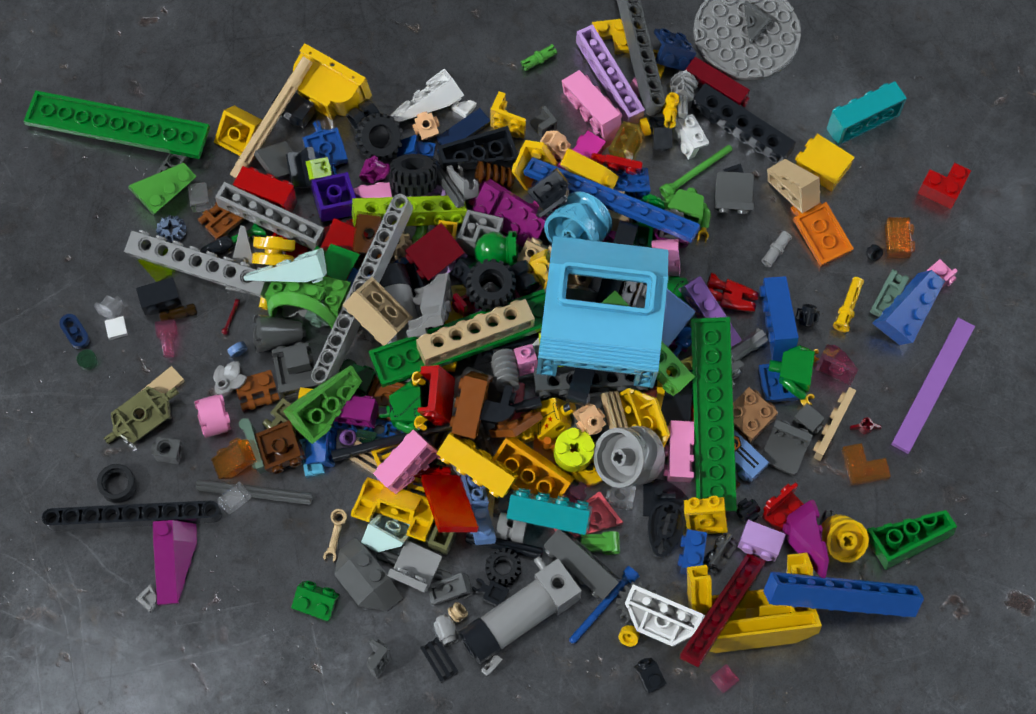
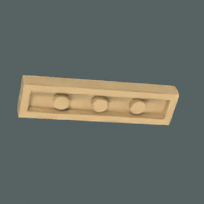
M849 387L846 393L842 392L838 400L841 404L838 409L834 407L829 417L833 420L830 425L826 423L821 433L825 436L822 441H817L813 449L816 451L813 458L821 461L856 392L855 389Z

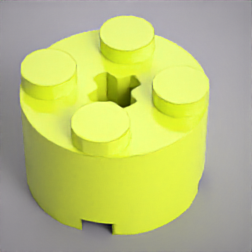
M570 428L558 436L554 447V459L562 470L566 472H579L588 467L595 447L590 435L585 431L582 432L581 429ZM574 448L577 449V451H574L573 453L570 451Z

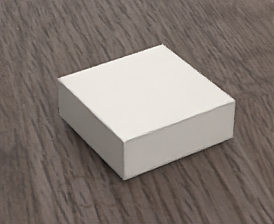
M123 316L105 321L109 340L128 336Z

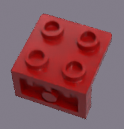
M796 482L793 485L787 484L780 491L781 494L777 498L775 496L770 498L763 508L762 518L772 529L779 532L783 530V524L787 522V516L803 505L801 500L794 494L798 487Z

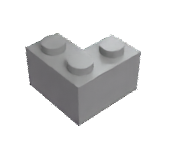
M467 210L457 237V243L465 254L475 256V245L481 236L490 232L502 234L504 218Z

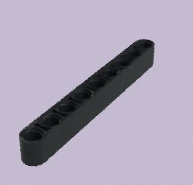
M211 500L66 507L45 510L42 514V521L52 531L153 526L155 521L168 520L204 524L218 522L222 517V511L219 505ZM212 508L217 509L215 514L207 515L208 510ZM190 510H197L195 515H187ZM170 511H177L175 516L168 517ZM150 512H157L155 517L148 518ZM112 513H117L115 519L108 520ZM130 513H137L135 518L128 519ZM97 514L95 520L88 521L91 515ZM77 515L75 521L69 522L71 516ZM57 516L55 522L49 523L51 517Z

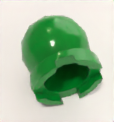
M509 231L506 237L498 232H490L481 236L475 245V256L478 262L480 261L482 264L485 259H488V261L496 259L498 263L501 260L504 262L503 265L509 264L510 267L518 262L517 231Z

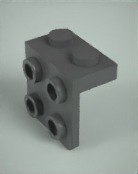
M718 172L716 175L714 209H719V212L730 213V209L738 210L737 213L749 214V211L754 209V203H752L754 175L752 173Z
M776 420L762 456L769 462L768 465L795 475L813 435L803 428L797 429L791 426L787 421Z

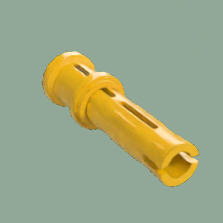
M852 278L844 304L838 309L839 315L833 323V327L840 332H848L850 330V321L855 316L854 307L864 284L862 278Z

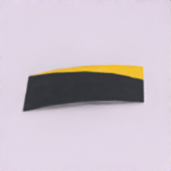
M666 370L668 376L672 377V373ZM693 379L674 396L667 393L663 389V385L658 381L657 400L667 426H669L671 420L690 421Z

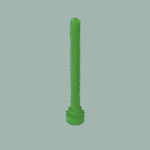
M727 145L675 182L665 183L659 188L661 195L667 198L674 194L676 189L733 150L732 146Z

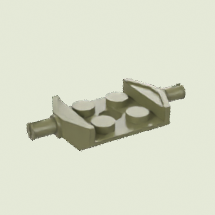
M147 386L111 412L113 431L104 437L106 443L109 444L117 437H122L133 444H137V440L167 419H172L169 401L179 394L177 389L174 387L166 394H161ZM139 409H143L145 412L142 419H136L135 413Z

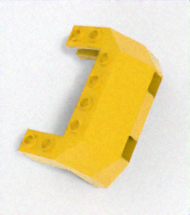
M808 553L787 555V573L813 576V567ZM707 565L687 567L689 608L705 616L719 595H712V580L710 575H708ZM764 589L752 590L747 592L709 652L721 653L793 644L819 634L822 624L816 609L769 604L763 592Z

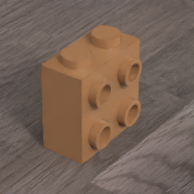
M748 387L733 403L734 430L751 444L776 419L778 414L776 407L762 399V395L757 390H752Z

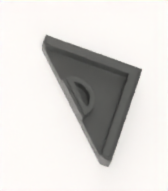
M745 1L744 10L749 43L752 44L770 25L772 18L748 1Z

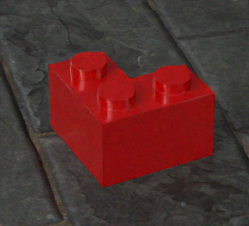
M955 162L947 177L930 169L918 194L952 209L971 170Z

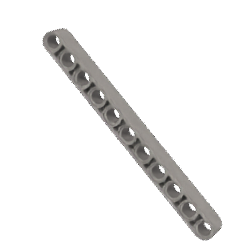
M398 194L392 198L346 300L371 277L380 283L413 211V205L405 195ZM382 254L380 258L376 259L377 255ZM371 271H374L371 276H368ZM342 306L312 371L311 378L317 385H321L338 374L360 327V322L353 315L349 314L344 306ZM350 322L349 326L344 328L345 324ZM339 340H342L341 343L336 346V343ZM331 357H334L333 361L331 363H328V360ZM326 374L325 378L320 381L321 376Z

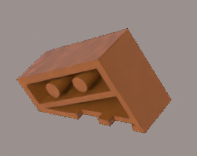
M470 371L464 378L461 377L458 387L461 389L460 397H456L454 408H457L455 416L452 415L450 421L451 433L473 439L477 437L481 425L480 415L484 401L488 399L489 383L493 381L494 376Z

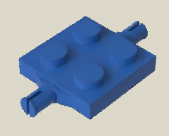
M315 121L313 125L316 132L302 137L305 148L313 147L316 159L328 157L331 165V174L336 175L335 166L348 162L338 127L323 130L321 121H317V123Z

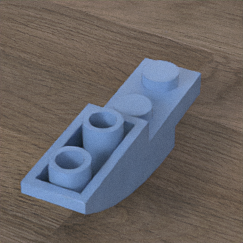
M461 474L463 486L478 524L477 532H470V534H473L475 545L495 544L496 536L488 510L489 501L485 486H478L472 481V477L467 474L466 476Z

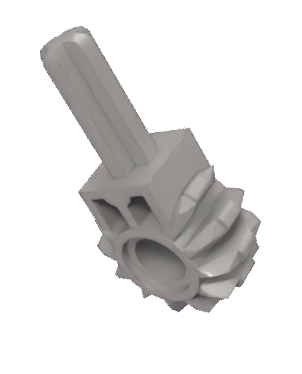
M687 70L674 74L669 79L670 82L666 84L668 94L674 92L679 95V103L677 105V117L679 119L687 118L688 102L694 100V89L698 87L696 85V78Z

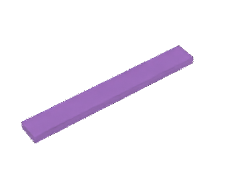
M957 318L891 444L892 446L909 454L975 328L974 325Z

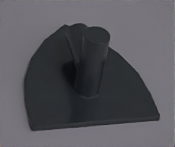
M655 479L650 483L643 484V516H649L653 507L661 502L669 501L681 507L684 504V500L689 498L674 484L665 480ZM668 507L667 510H664L667 512V514L673 512L671 507Z

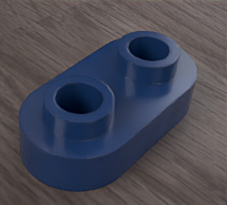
M64 315L60 319L59 325L74 348H85L90 340L86 330L75 315ZM73 323V326L69 328L68 325ZM79 338H83L81 342H77Z

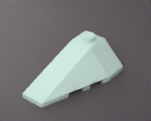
M323 248L298 255L299 257H296L295 261L292 262L286 259L277 263L276 267L269 265L249 272L244 276V280L312 281V283L322 281V277L327 274Z

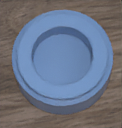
M241 341L232 345L227 351L230 357L235 358L245 353L248 348L245 342Z

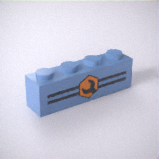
M734 430L735 469L742 480H747L751 484L767 468L769 462Z

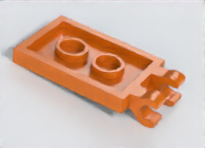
M820 202L804 213H801L794 206L791 207L792 212L796 215L793 221L820 267L854 250L827 202L823 204Z

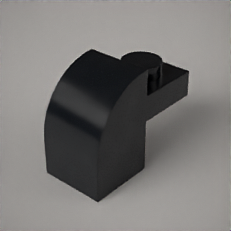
M505 385L501 403L485 400L480 420L494 425L509 422L517 411L516 407L510 406V404H514L517 395L514 392V387Z

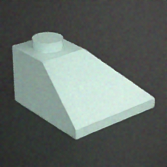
M378 514L368 524L361 543L377 552L400 547L410 538L406 536L410 524Z

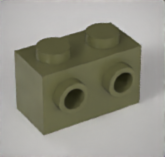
M435 525L434 530L429 532L426 540L429 549L448 556L457 532H438Z

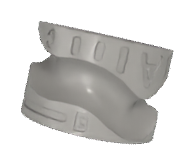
M645 426L621 427L607 430L599 437L595 444L593 459L600 478L610 486L622 488L647 484L655 480L663 469L665 452L659 436L650 428Z

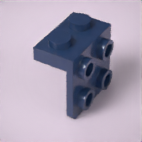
M661 28V30L655 29L654 34L662 44L655 58L656 64L685 71L696 55L692 44L680 32L675 34L665 28Z

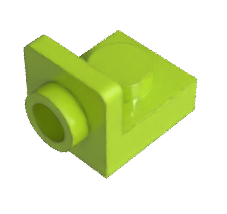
M328 157L306 161L310 180L332 175Z

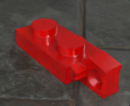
M592 153L591 160L607 166L609 170L618 171V169H621L631 175L640 174L643 164L640 161L608 154Z

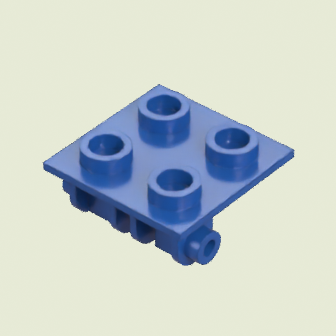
M641 168L640 174L636 173V175L628 174L625 170L618 169V171L611 170L619 176L613 190L624 191L625 194L627 192L628 196L632 192L633 198H635V192L636 197L650 194L648 168Z

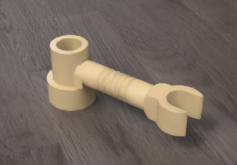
M335 509L331 513V521L334 523L329 547L323 555L326 561L327 555L333 554V563L337 560L336 548L341 528L347 521V514L342 509ZM339 516L343 517L341 521H337Z

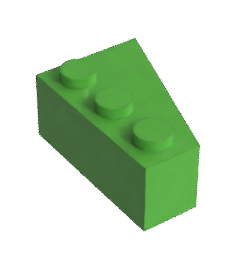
M181 163L133 183L128 188L154 215L197 176L185 163Z

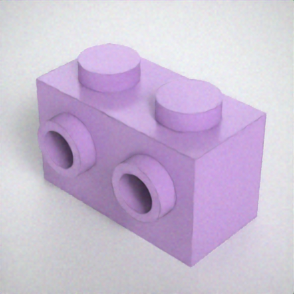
M748 520L737 547L747 554L753 553L765 561L775 562L786 534Z

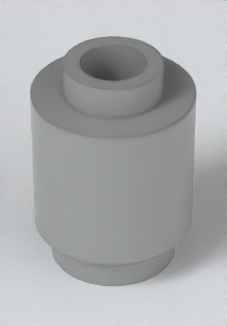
M444 614L437 617L433 625L440 642H443L444 646L458 642L459 633L451 616Z

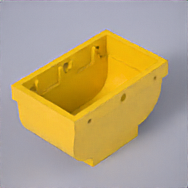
M303 44L299 50L300 55L294 63L293 71L303 56L313 62L303 78L297 92L300 96L313 102L316 111L333 120L336 115L346 116L352 109H358V105L365 99L371 98L372 94L364 76L311 46Z

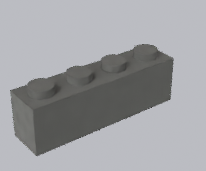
M558 529L543 545L546 548L545 552L550 557L559 559L568 572L571 571L576 575L575 579L581 585L586 584L591 589L590 593L597 599L601 598L604 600L621 580L568 531Z

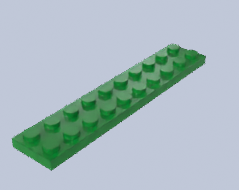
M36 90L24 118V123L28 126L200 159L210 130L209 124Z
M545 289L511 301L526 299L535 318L534 327L433 365L442 367L540 332L542 330L545 306ZM486 309V312L480 311L472 315L446 323L444 325H440L438 327L429 329L427 334L435 333L442 327L454 326L457 322L461 320L467 321L473 319L474 316H476L477 314L489 313L490 309ZM508 316V317H506V318L509 319V320H514V319H515L514 316ZM494 322L488 324L491 327L497 326ZM473 329L470 332L476 334L480 331ZM454 336L452 339H453V340H460L461 337H459V336ZM407 337L369 351V356L382 388L411 378L416 371L421 372V366L425 365L417 349L416 339H419V337ZM435 343L434 346L441 347L443 344Z
M730 317L691 319L692 371L695 376L693 378L696 498L724 497L726 512H737Z

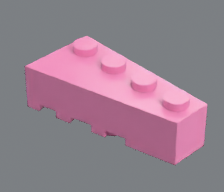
M579 70L562 80L564 94L576 110H580L585 122L590 121L594 134L600 135L606 141V148L623 138L621 111L612 105L608 97L602 95L599 87L591 83L588 75H584Z

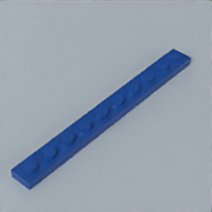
M532 157L524 169V175L539 181L558 167ZM558 168L571 184L570 193L577 191L588 193L599 199L611 211L692 243L700 229V224Z

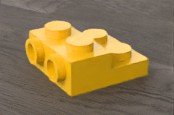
M711 496L707 499L692 497L689 500H684L687 529L707 532V534L728 532L724 497Z

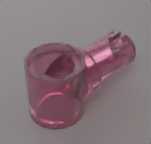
M175 319L155 322L157 338L162 342L163 357H174L173 340L177 336Z

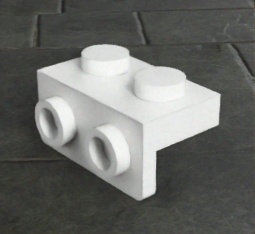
M693 114L687 115L686 119L678 118L676 120V126L672 128V135L677 139L681 151L686 155L687 159H693L699 148L708 146L709 141Z

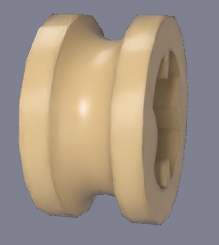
M455 602L448 609L449 615L455 622L460 623L463 618L468 616L466 608L459 602Z

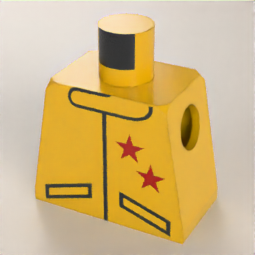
M551 398L541 401L542 408L531 410L532 412H540L543 417L542 420L534 424L537 438L544 440L545 437H550L551 441H553L562 432L569 429L572 425L570 414L577 410L574 403H567L559 398Z

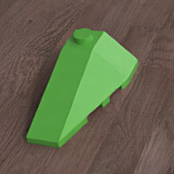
M350 365L296 400L283 411L292 425L313 444L330 430L331 424L340 415L341 409L351 399L362 380Z

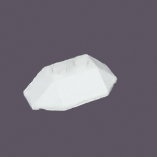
M632 585L625 601V605L638 632L672 647L691 638L705 617L702 613L636 585Z

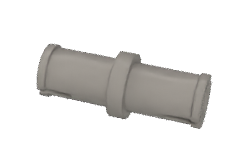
M782 231L775 243L770 245L769 251L761 260L763 264L771 267L778 256L784 253L783 249L792 239L788 232Z

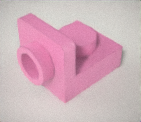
M941 259L927 269V271H934L945 280L942 288L946 284L950 286L957 279L955 276L958 270L956 268L951 270Z
M529 344L515 348L514 353L517 359L519 376L534 373L538 360L533 345Z

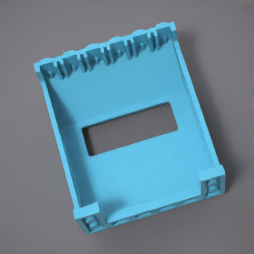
M553 236L536 374L556 376L557 365L634 374V386L653 388L659 370L668 283V250ZM573 274L646 283L645 308L566 299L568 275Z

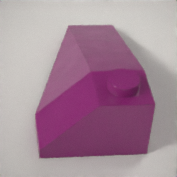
M809 500L787 516V522L783 524V533L786 534L788 543L798 554L808 553L813 569L821 578H826L829 558L826 543L822 541V525L817 524L816 518L820 516L815 501Z
M175 520L153 522L157 605L179 603L187 571L190 568L193 552L197 546L196 524Z

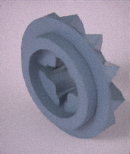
M169 215L157 223L156 232L158 236L166 238V242L172 243L173 240L179 242L186 234V224L178 216ZM170 224L174 227L172 235L169 230H166Z

